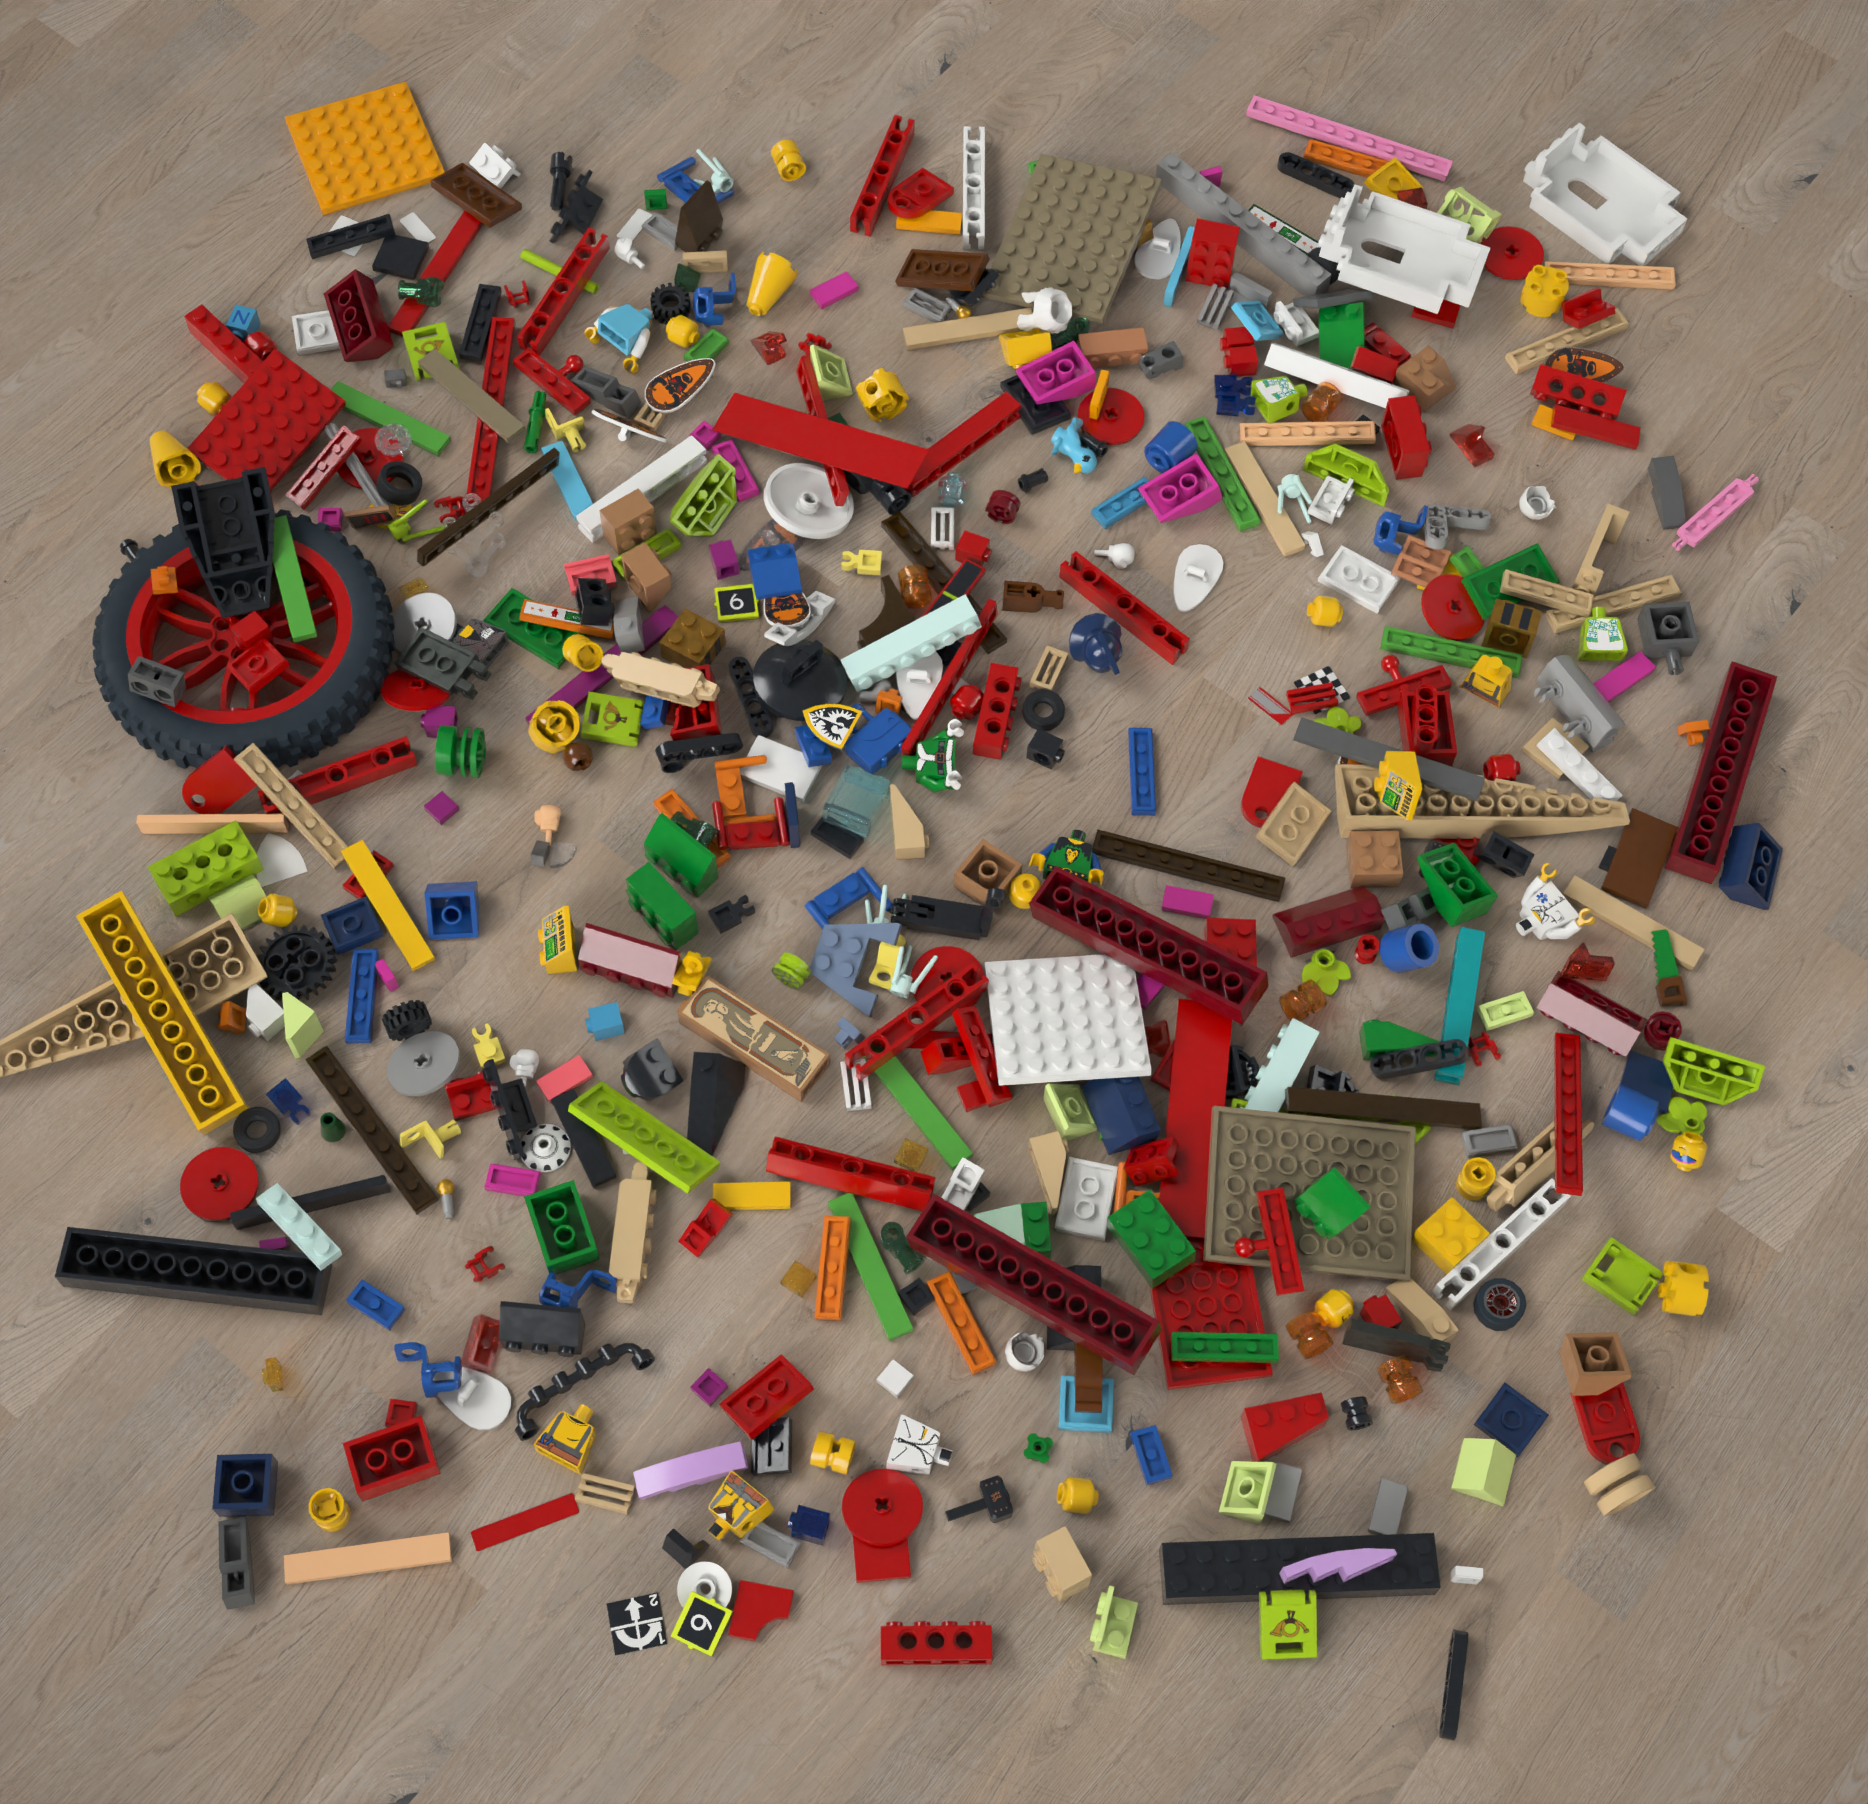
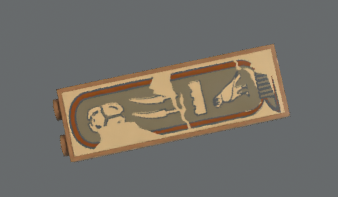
M709 976L700 983L696 992L693 991L689 1000H684L678 1008V1018L681 1025L735 1060L745 1064L746 1067L800 1102L803 1101L830 1065L829 1053Z

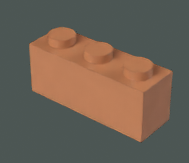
M1143 327L1078 334L1077 346L1093 369L1097 367L1138 364L1140 358L1148 353Z

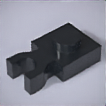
M747 895L740 897L735 904L728 900L708 911L709 917L720 934L741 924L742 916L755 914L753 905L749 908L742 907L744 904L749 903Z

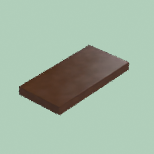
M460 163L430 181L433 189L489 228L522 210V203L464 163Z
M911 249L895 282L897 286L974 291L990 258L985 253Z
M1632 808L1629 813L1630 823L1624 826L1601 890L1646 909L1650 903L1677 827Z

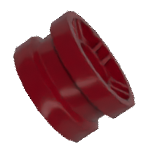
M996 490L991 493L989 502L985 507V512L988 511L987 516L995 522L1001 520L1002 524H1011L1015 521L1021 502L1014 494L1008 491Z
M1656 1012L1650 1016L1644 1027V1039L1652 1048L1664 1051L1667 1048L1670 1037L1679 1039L1682 1026L1680 1020L1670 1012Z

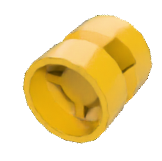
M787 139L773 146L771 156L777 166L780 177L784 181H795L802 177L806 172V165L796 143L793 140Z
M572 635L563 645L565 659L582 671H594L602 664L603 651L601 647L584 635Z
M1476 1157L1464 1164L1456 1180V1189L1463 1198L1470 1201H1478L1484 1198L1496 1177L1495 1168L1492 1163L1484 1158Z
M819 1431L813 1447L810 1465L823 1469L831 1466L832 1471L847 1475L853 1459L856 1440L845 1437L837 1440L834 1434Z
M324 1488L315 1492L308 1504L309 1513L321 1529L327 1532H336L347 1525L351 1516L350 1507L337 1490Z

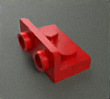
M1598 287L1562 302L1563 321L1577 329L1616 314L1615 306L1602 300L1601 289Z
M482 1071L466 1079L456 1078L445 1085L455 1121L498 1109L491 1102L490 1092L492 1090L489 1082H485Z
M1173 1136L1132 1147L1123 1169L1136 1186L1178 1176L1179 1169L1174 1164L1173 1158L1179 1143Z

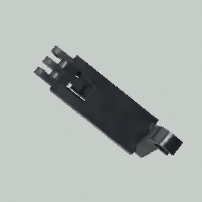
M999 888L989 889L983 906L912 895L911 900L895 898L893 905L896 907L892 908V914L896 916H891L890 922L907 926V929L979 940L980 937L988 936L994 909H1002L1005 890Z

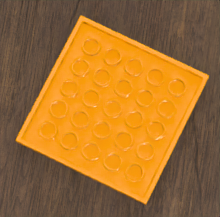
M406 81L285 116L287 127L323 215L430 184L432 179L445 173Z

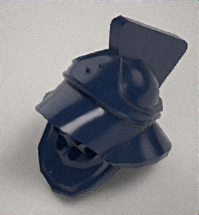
M1094 613L1084 616L1074 625L1070 633L1069 652L1073 660L1078 662L1085 661L1092 670L1099 673L1112 670L1114 675L1119 674L1120 671L1116 662L1122 654V644L1120 642L1122 635L1121 626L1106 614Z

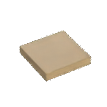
M1552 717L1525 744L1522 752L1559 780L1564 773L1536 745L1554 728L1582 755L1589 749V745L1577 736L1567 738L1571 731L1563 733V725Z

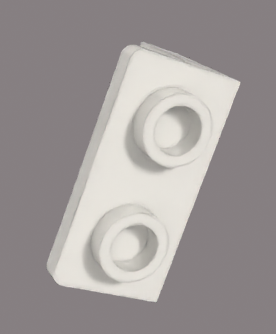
M484 143L469 162L484 178L500 189L512 174L517 177L521 175L516 169L518 165L508 157L505 159L503 157L504 152L496 145L491 147Z
M1281 301L1276 303L1274 319L1277 324L1282 326L1287 338L1292 340L1296 347L1319 337L1318 328L1302 307L1293 306V302L1285 306Z
M1327 476L1307 513L1332 525L1336 517L1340 518L1346 507L1343 505L1344 502H1349L1354 494L1355 489L1352 488L1354 479L1350 478L1347 484L1333 477Z

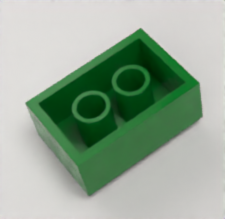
M650 862L626 878V892L629 896L628 903L635 912H641L647 926L650 929L655 928L660 933L659 938L666 946L671 945L674 950H677L699 934L696 912Z
M574 1180L524 1196L549 1274L552 1271L557 1275L600 1260Z
M1150 1189L1107 1217V1228L1152 1289L1195 1261L1196 1250Z

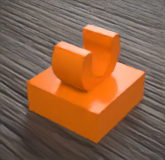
M167 566L157 567V569H151L154 595L178 593L175 567L167 568Z
M892 688L888 692L880 690L877 695L875 713L879 714L883 709L888 708L899 716L903 698L898 696L899 691Z
M1708 720L1686 722L1677 726L1678 736L1687 735L1689 746L1702 743V732L1709 729Z
M230 1001L222 1003L221 1011L217 1013V1016L221 1017L220 1024L216 1025V1028L223 1031H231L237 1035L245 1033L246 1009Z

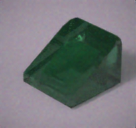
M678 263L674 283L679 284V288L685 287V291L695 292L698 288L701 274Z

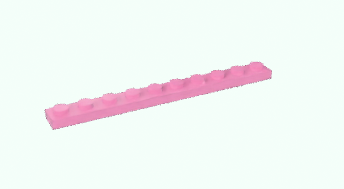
M1255 95L1247 109L1246 116L1386 161L1396 157L1407 170L1444 182L1452 167L1453 161Z

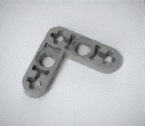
M1438 504L1428 505L1424 522L1425 543L1432 549H1443L1446 546L1448 537L1447 526L1485 530L1489 528L1491 514L1482 509Z

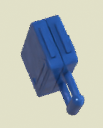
M856 703L852 708L862 711V715L869 722L860 730L854 727L852 731L854 735L845 744L846 755L867 774L874 775L882 767H887L888 762L898 753H902L901 746L911 728L900 716L888 708L883 709L873 717L860 704Z

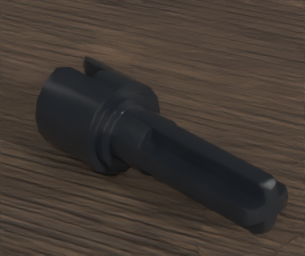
M555 152L551 156L550 173L553 176L550 207L554 211H560L563 208L566 178L570 177L573 158L569 155L564 160L565 154L563 152Z

